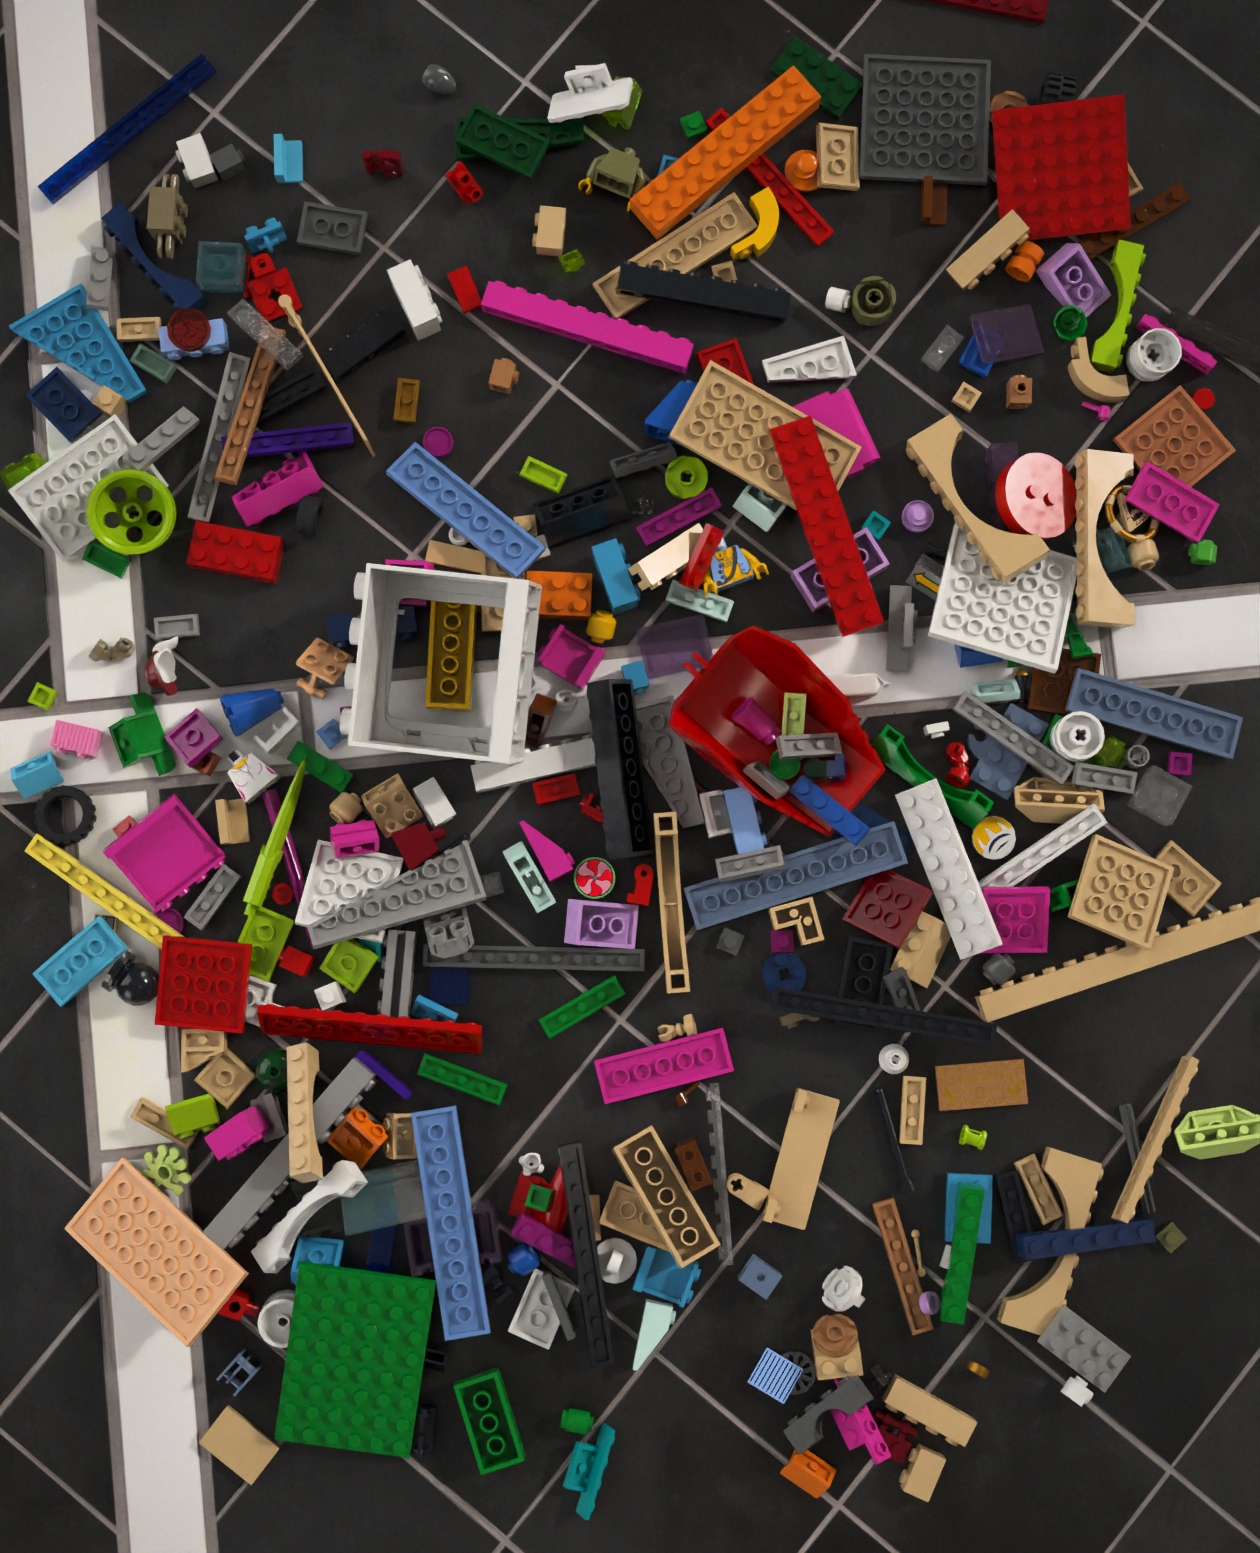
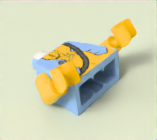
M722 537L703 578L702 583L705 597H708V592L710 591L715 592V596H717V592L754 578V575L760 580V573L765 572L768 575V569L764 563H760L747 550L739 549L737 545L727 548Z

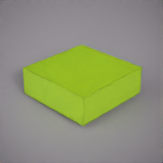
M37 682L27 702L50 711L58 691Z

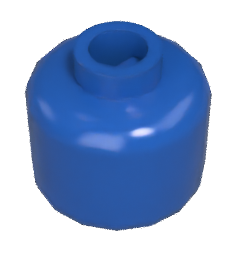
M522 1242L508 1252L509 1262H507V1266L513 1274L518 1273L520 1276H526L539 1267L541 1255L537 1248Z

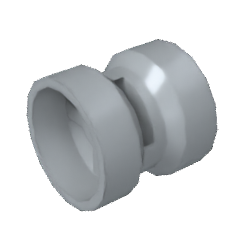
M1142 745L1132 746L1124 752L1123 762L1131 769L1144 766L1149 760V751Z

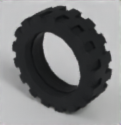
M62 785L51 788L49 792L46 791L42 794L43 797L41 799H38L36 803L38 805L37 809H34V815H36L34 822L39 828V833L44 835V838L63 845L75 844L80 842L81 839H85L89 831L93 830L94 821L96 822V807L93 805L92 799L84 791ZM70 797L81 805L83 812L82 821L74 831L65 834L59 833L49 824V809L59 798Z

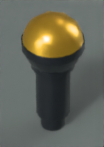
M1020 669L1015 672L1014 679L1017 681L1020 689L1019 703H1026V683L1029 680V673L1026 670Z

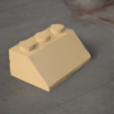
M922 911L901 949L896 948L890 961L889 971L893 972L903 967L907 971L911 982L927 989L951 937L946 923Z

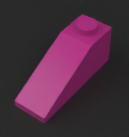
M525 821L519 822L550 882L573 871L572 865L575 862L570 852L565 854L562 848Z

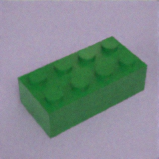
M499 1367L455 1381L453 1387L480 1474L484 1475L525 1461L526 1453Z

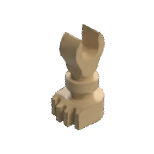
M685 1015L683 1017L684 1024L676 1023V1026L666 1024L659 1026L657 1029L659 1034H661L658 1035L660 1041L668 1042L677 1035L683 1036L684 1033H687L688 1036L696 1035L697 1029L693 1015Z

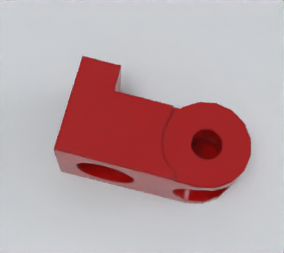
M641 864L635 869L634 894L628 893L627 903L648 907L653 881V869L647 864Z

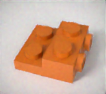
M354 1107L327 1139V1142L348 1161L355 1162L361 1170L389 1136L385 1134V1130L381 1125H375L368 1118L366 1111Z

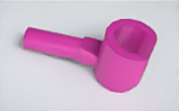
M1085 401L1082 402L1081 406L1098 412L1099 420H1109L1111 412L1109 406L1102 405L1099 407Z

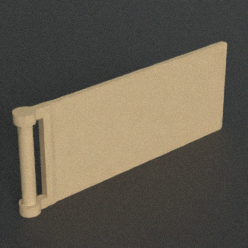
M281 295L278 302L289 317L288 322L290 326L297 328L370 454L372 457H375L367 437L303 330L301 317L296 314L292 306V299L288 295Z

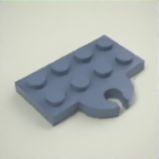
M1012 703L1008 705L1003 714L1004 718L1039 742L1049 725ZM975 725L972 727L974 730H981ZM986 733L983 742L977 741L974 735L968 734V749L971 755L978 760L970 774V781L1000 798L1008 800L1028 762Z

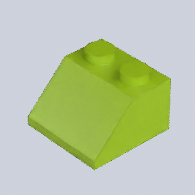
M210 1094L165 1106L173 1133L176 1137H181V1139L193 1137L194 1132L203 1130V1133L214 1131L216 1126L221 1125L215 1099Z

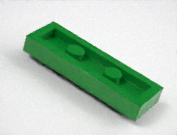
M297 741L287 757V760L297 766H300L301 762L305 759V771L341 793L346 790L355 776L300 741Z

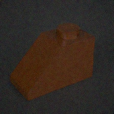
M538 693L536 694L528 712L525 743L536 747L542 745L553 717L557 700Z

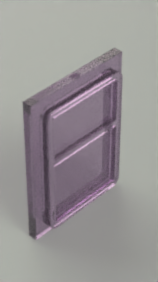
M1031 304L969 315L982 364L1038 355L1045 352Z
M703 614L635 629L641 652L640 655L642 656L648 680L687 671L683 667L685 662L690 663L694 669L702 668L691 656L694 652L701 655L707 662L713 657L707 632L708 628L706 627Z

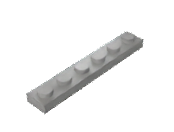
M967 691L962 694L952 709L1059 785L1065 782L1075 767Z

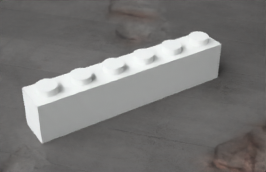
M592 734L582 736V740L573 742V739L560 741L561 745L552 747V744L541 745L539 750L532 752L530 749H525L524 759L521 762L507 764L476 760L475 765H470L476 792L481 793L597 766L595 764V748Z

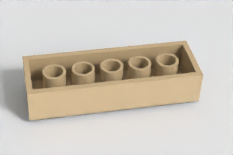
M652 1125L612 1149L613 1154L679 1269L721 1245Z

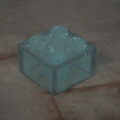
M199 241L196 284L200 291L243 293L246 250L242 243Z

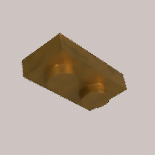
M398 378L394 422L416 424L420 380Z

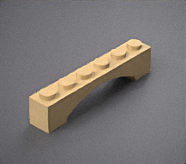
M307 1042L287 1047L290 1177L300 1183L323 1179L322 1157L317 1146L313 1120V1088L316 1073L319 1072V1051Z

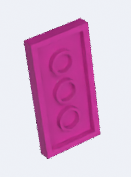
M1150 462L1144 463L1124 500L1195 543L1201 540L1220 505Z

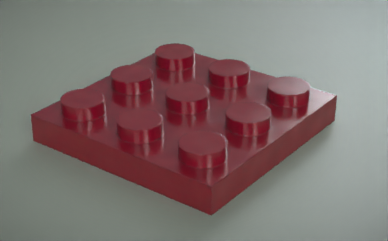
M885 870L867 876L842 920L900 950L933 892L897 873Z

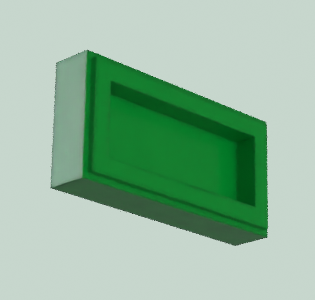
M95 541L89 543L82 557V560L121 579L131 562L130 558Z

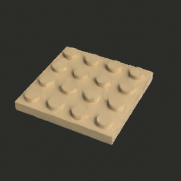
M1095 834L1092 836L1068 917L1142 949L1149 950L1153 943L1174 867Z

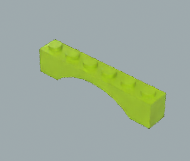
M1119 239L1114 246L1110 269L1115 277L1118 288V307L1110 329L1096 340L1091 347L1089 360L1095 370L1112 373L1116 367L1121 365L1123 355L1120 354L1121 347L1125 346L1127 334L1124 333L1126 327H1129L1132 314H1129L1130 306H1134L1137 295L1134 294L1135 286L1139 285L1141 274L1138 271L1139 267L1143 266L1146 256L1143 253L1144 245Z

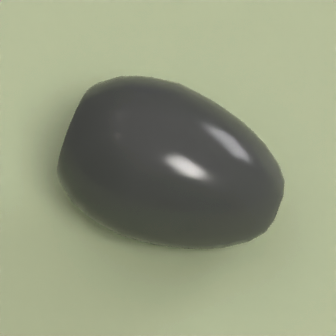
M428 65L421 78L423 84L433 92L444 95L452 94L456 89V82L452 75L439 65Z

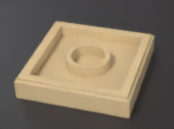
M227 1048L226 1052L213 1058L194 1081L221 1105L229 1109L256 1078V1073Z

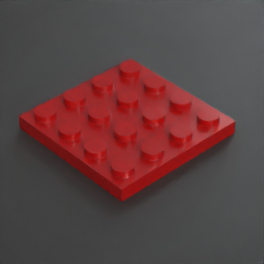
M164 935L154 1025L244 1033L253 944Z

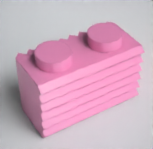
M56 720L49 745L56 747L55 752L68 755V752L72 751L77 753L76 757L89 760L90 756L97 757L103 732Z

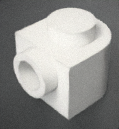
M830 287L826 296V308L845 313L846 308H849L852 297L850 296V291Z
M1070 1376L1061 1389L1063 1394L1081 1407L1084 1403L1087 1404L1093 1397V1392L1086 1388L1088 1383L1079 1376H1076L1075 1379Z

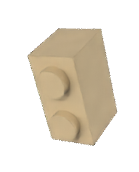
M540 205V212L535 214V226H538V231L533 233L532 246L536 247L537 254L562 257L566 208Z
M918 1443L916 1449L913 1448L909 1454V1466L907 1470L904 1469L902 1471L899 1482L904 1492L929 1502L946 1458L943 1454Z

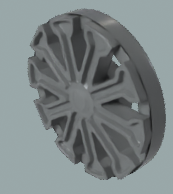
M788 1351L781 1356L789 1360V1356L793 1355V1363L804 1369L797 1380L801 1389L796 1390L795 1384L790 1394L798 1395L806 1392L813 1385L816 1370L813 1361L808 1355L800 1351ZM798 1357H803V1360L798 1364ZM806 1363H810L809 1367L803 1368ZM812 1372V1376L809 1377L804 1373ZM801 1379L806 1380L809 1383L807 1385H804Z

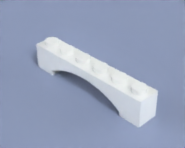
M346 1160L337 1162L328 1175L319 1180L317 1186L312 1191L306 1193L302 1197V1201L296 1207L291 1208L287 1212V1216L281 1222L276 1223L266 1237L257 1242V1246L251 1253L264 1273L277 1274L292 1259L290 1253L293 1244L303 1226L315 1212L338 1197L353 1198L368 1183L355 1162Z

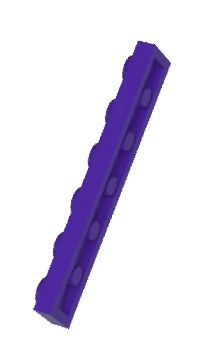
M351 422L254 433L246 458L354 445ZM228 436L221 437L222 449H224Z

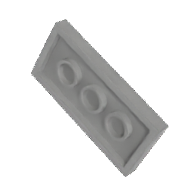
M1064 1304L1037 1340L1038 1343L1104 1393L1131 1357Z

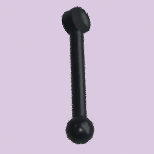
M464 833L459 840H457L456 842H454L438 854L434 855L430 859L433 860L434 858L444 854V851H446L447 849H453L454 847L462 843V841H469L471 838L470 834Z

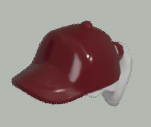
M177 636L157 643L153 647L152 657L145 665V677L148 684L153 688H163L168 696H172L177 692L175 659L171 652L178 644L179 639Z

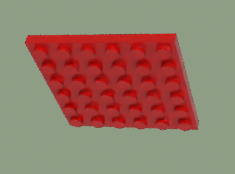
M1124 94L992 110L999 221L1013 209L1030 228L1027 240L1131 229Z

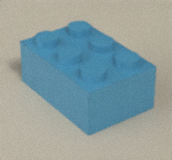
M615 538L592 546V558L613 616L638 608L641 594L637 584H632L633 576L628 570L631 566L630 564H625L626 553L623 544H618Z

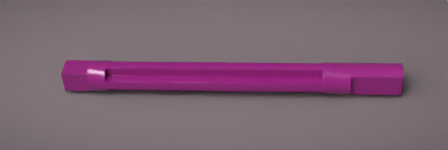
M276 789L262 792L272 827L282 806ZM288 830L282 851H284L282 858L299 907L306 880L290 831ZM305 927L311 948L313 949L308 928Z

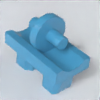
M270 218L266 220V227L258 230L257 226L246 228L247 235L244 237L252 254L265 249H269L270 254L275 253L273 246L288 240L280 221L277 222L275 218Z

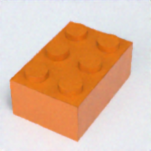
M527 571L526 580L542 585L539 619L588 621V618L591 617L592 573Z

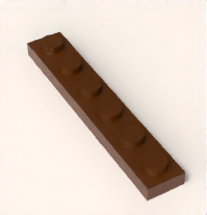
M1178 182L1131 210V229L1093 233L1076 244L1082 246L1091 261L1112 249L1119 239L1127 240L1189 203L1191 197L1182 183Z

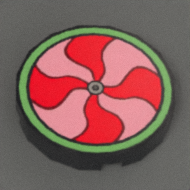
M590 856L581 860L575 867L573 884L577 892L583 897L590 900L602 899L613 891L616 884V872L608 860L599 856Z

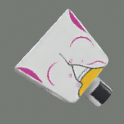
M236 749L227 757L234 765L227 773L242 799L248 804L252 803L262 792L266 791L281 778L279 774L253 753H249L244 757Z

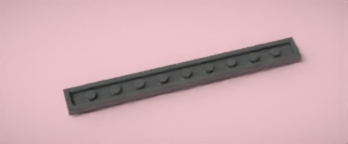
M424 944L423 966L644 971L645 949L472 945L464 954L443 959L431 955L429 944Z

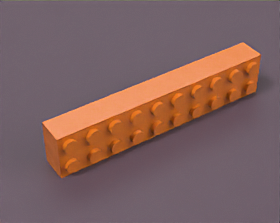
M793 65L630 198V209L658 240L816 111L821 101L820 94Z

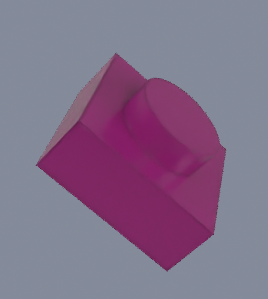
M1169 752L1167 774L1191 776L1192 754Z
M793 930L770 931L771 953L794 952Z

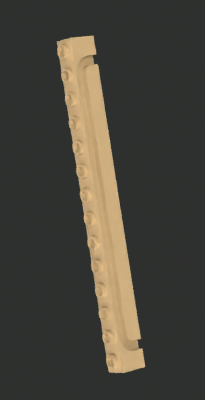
M1260 897L1249 900L1250 904L1242 906V903L1230 906V911L1222 913L1221 910L1209 913V918L1201 920L1200 917L1187 921L1188 925L1180 927L1179 924L1166 928L1168 932L1159 934V931H1156L1151 949L1149 950L1125 942L1126 946L1118 948L1117 945L1105 948V953L1097 955L1096 952L1084 956L1085 960L1076 962V959L1063 963L1064 967L1055 969V966L1043 969V974L1035 976L1034 973L1022 976V981L1014 983L1013 980L1007 981L1001 985V988L993 990L992 987L980 990V995L975 996L982 1019L984 1022H990L1260 931Z

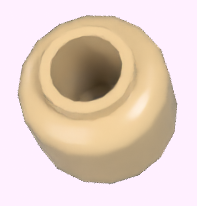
M1146 539L1140 543H1132L1128 547L1131 565L1141 571L1153 568L1159 560L1156 544L1151 539Z
M342 792L330 804L331 812L329 814L339 824H351L362 813V806L360 805L362 801L355 793Z

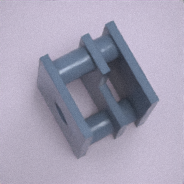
M752 1254L737 1277L740 1282L767 1300L782 1278V1275L758 1256Z
M245 1348L216 1379L219 1381L224 1376L227 1379L225 1383L231 1382L237 1388V1391L233 1394L234 1397L263 1366L260 1364L255 1368L248 1361L252 1355L250 1354L246 1359L242 1356L246 1351ZM235 1363L239 1364L240 1366L233 1373L230 1368ZM241 1368L250 1375L245 1382H242L236 1376Z

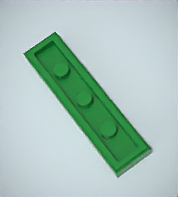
M614 975L540 1018L539 1022L550 1039L624 996L625 992Z
M427 1053L424 1054L417 1075L499 1106L508 1086L506 1083Z

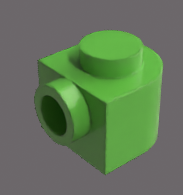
M1200 540L1196 544L1191 543L1188 552L1189 556H1191L1190 563L1214 565L1216 563L1217 545L1213 544L1211 540Z

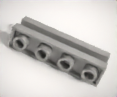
M389 929L388 934L384 935L383 945L387 947L386 956L382 957L381 968L385 969L384 978L380 979L379 991L383 992L382 1000L378 1001V1014H384L388 1017L399 1018L406 1016L410 1018L417 932Z

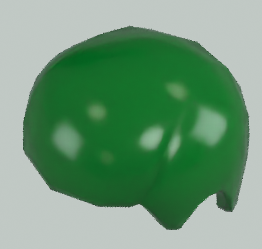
M1075 305L1064 306L1055 314L1054 328L1061 339L1072 341L1080 338L1085 333L1087 319L1080 307Z

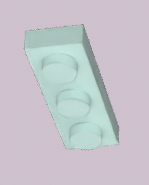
M672 580L665 600L666 602L726 623L734 604L733 600L718 595L715 596V594L708 592V597H705L704 590H692L676 580Z

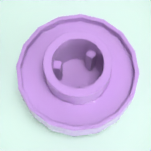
M915 500L905 506L901 519L906 529L911 532L920 533L931 526L934 513L928 503Z

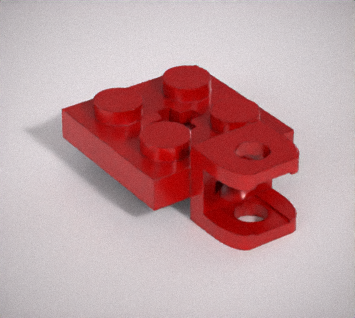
M267 253L251 258V267L256 279L247 282V286L262 323L266 324L287 316L278 301L269 299L271 292L274 290L276 293L280 292L281 295L290 296L295 312L303 310L287 267L277 271Z

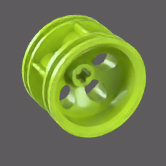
M120 470L105 476L95 485L88 499L87 518L92 532L103 545L118 553L142 554L158 548L169 538L176 523V505L171 492L159 479L142 471ZM142 486H148L152 490L153 496L148 502H142L138 499L137 491ZM121 487L126 491L127 498L123 503H115L112 500L111 492L114 488ZM132 506H135L136 511L139 512V515L134 516V519L128 513V509H132ZM153 510H157L162 514V522L158 526H152L147 521V515ZM110 512L117 513L121 518V522L116 528H109L105 524V516ZM133 526L139 527L143 533L141 540L138 542H131L127 537V531Z

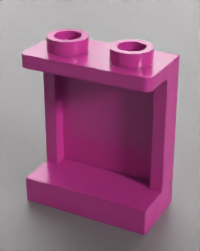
M560 624L558 628L554 627L548 637L551 640L548 645H543L537 654V657H539L538 664L583 691L587 685L586 683L589 682L604 658L605 651L599 647L596 648Z

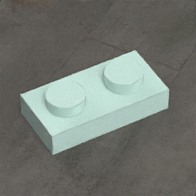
M1015 679L972 683L974 697L983 703L1020 699V689Z

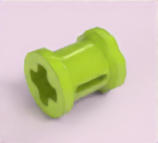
M964 1125L960 1133L959 1144H969L982 1150L987 1138V1132L983 1130L981 1132Z

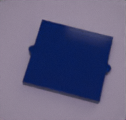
M430 967V983H428V987H430L429 1000L437 1004H468L469 988L471 987L469 984V968Z

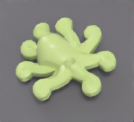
M162 1144L157 1148L159 1154L155 1162L154 1153L147 1152L144 1155V1160L151 1170L143 1169L141 1173L147 1179H155L153 1184L159 1190L160 1185L163 1184L168 1189L173 1190L175 1195H181L183 1187L175 1182L182 1181V1183L187 1184L191 1181V1176L188 1172H183L187 1168L188 1162L184 1158L178 1159L180 1150L177 1147L171 1148L170 1155L165 1160L169 1150L166 1145Z

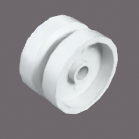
M1083 711L1072 712L1058 720L1053 726L1050 734L1051 748L1067 762H1082L1097 754L1102 748L1105 738L1104 728L1099 719L1092 714Z
M280 1290L270 1295L259 1313L257 1322L259 1333L263 1340L271 1346L286 1348L288 1346L295 1291Z

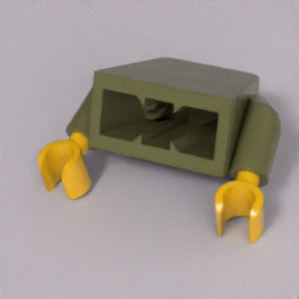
M626 147L623 152L614 148L608 154H603L593 159L586 173L587 178L579 182V190L581 191L584 185H589L586 195L591 194L593 190L591 182L593 180V184L630 199L631 196H634L645 187L644 172L639 167L640 160L635 157V151L630 147ZM630 202L627 207L628 212L630 210Z

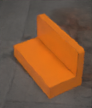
M794 1449L790 1461L782 1468L780 1474L813 1497L819 1498L830 1488L837 1470L809 1450L799 1455Z

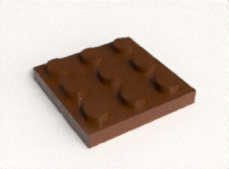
M1062 648L1058 670L1055 674L1032 667L1027 710L1066 716L1071 712H1067L1065 709L1075 670L1080 668L1099 674L1101 654L1093 653L1091 657L1071 659L1070 649Z

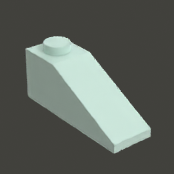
M522 841L502 851L537 913L556 903Z
M646 1298L633 1361V1370L637 1371L667 1333L669 1325H674L676 1311L673 1310V1304Z

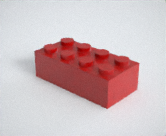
M195 521L186 563L193 569L277 584L285 542L278 536Z

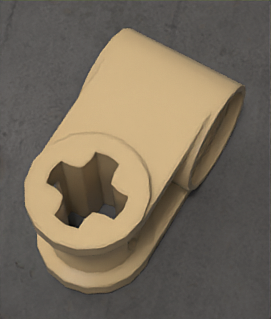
M739 1173L729 1175L726 1180V1186L731 1194L742 1199L743 1202L757 1210H760L770 1192L766 1187ZM740 1179L742 1187H736L734 1190L731 1181Z

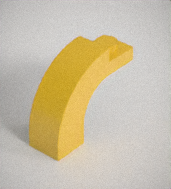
M769 187L750 197L749 206L754 212L759 226L752 235L731 246L730 255L734 261L739 258L741 260L751 255L752 251L758 258L770 247L775 238L779 222V208L776 198Z

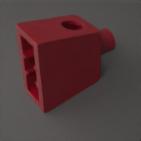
M424 822L391 833V836L407 867L412 871L440 852L436 842L447 837V834L442 825L430 830Z

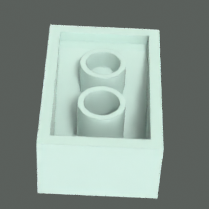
M748 484L732 507L768 532L788 505Z

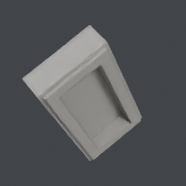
M198 614L154 618L155 639L167 640L176 636L178 638L200 636Z

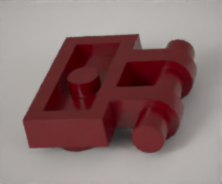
M378 149V152L363 151L362 162L365 171L370 175H374L377 170L382 171V174L391 178L404 175V165L400 151Z
M877 1409L874 1413V1418L880 1420L877 1427L891 1454L889 1459L903 1465L912 1445L910 1441L905 1439V1436L909 1434L916 1437L918 1428L911 1426V1423L906 1420L901 1421L893 1417V1414L885 1411L884 1413ZM890 1425L899 1429L897 1435L887 1431V1427Z

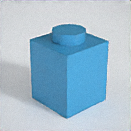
M642 660L621 666L623 678L632 679L634 696L646 693V689L649 688V682Z

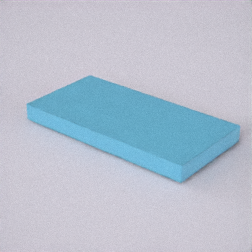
M100 915L32 974L57 1004L63 1007L129 948Z

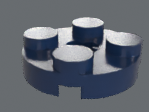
M775 954L768 958L763 966L764 984L771 993H774V987L800 991L806 981V968L801 959L794 954ZM784 968H787L790 978L788 980L785 978V981L779 979L781 975L778 972L780 969L784 971Z

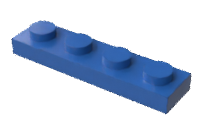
M804 775L789 789L791 795L854 846H857L870 831L867 825Z

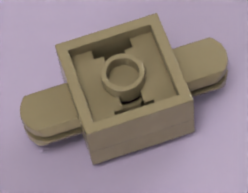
M163 174L162 187L150 186L147 230L157 244L159 258H165L166 255L167 258L173 259L174 245H182V239L186 237L184 217L188 215V207L184 203L183 197L179 194V177L177 174H172L171 178L169 174Z

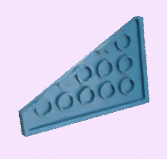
M81 283L9 325L10 329L17 335L100 386H107L121 395L128 403L148 393L99 311L86 308L87 291Z

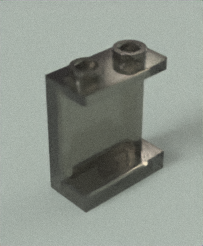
M295 1180L290 1183L292 1192L295 1191L297 1204L302 1201V1197L306 1193L312 1191L317 1186L319 1180L307 1183H300ZM343 1196L328 1202L315 1212L303 1226L302 1236L309 1235L310 1239L322 1236V1231L330 1230L331 1233L344 1230V1226L349 1223Z

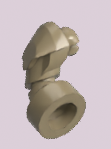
M120 638L115 646L109 650L108 643L100 639L88 657L95 662L100 660L108 662V660H111L112 663L130 657L134 653L135 646L130 639Z

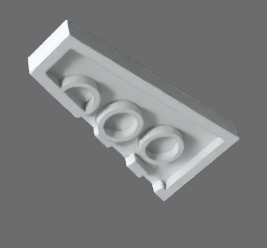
M844 336L762 360V366L768 383L857 377Z

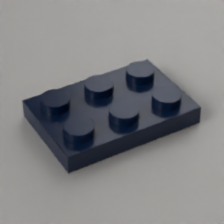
M58 367L54 368L25 395L70 443L83 433L88 425L90 426L102 415Z

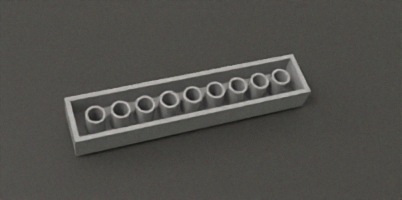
M357 1057L348 1063L313 1104V1120L317 1145L327 1141L333 1133L331 1130L333 1126L337 1127L347 1115L346 1111L349 1108L356 1107L363 1099L361 1094L364 1091H370L378 1082L375 1079L377 1075ZM289 1133L202 1232L222 1250L227 1247L232 1248L234 1245L236 1246L245 1236L242 1232L252 1228L259 1220L258 1213L262 1214L274 1202L272 1197L274 1195L277 1196L279 1193L281 1194L289 1185L287 1182L290 1177Z

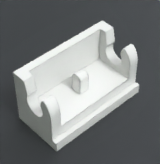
M284 707L253 738L269 754H273L302 723Z
M434 777L412 789L413 797L433 829L448 822L456 815V812Z
M722 790L699 794L708 839L732 833Z

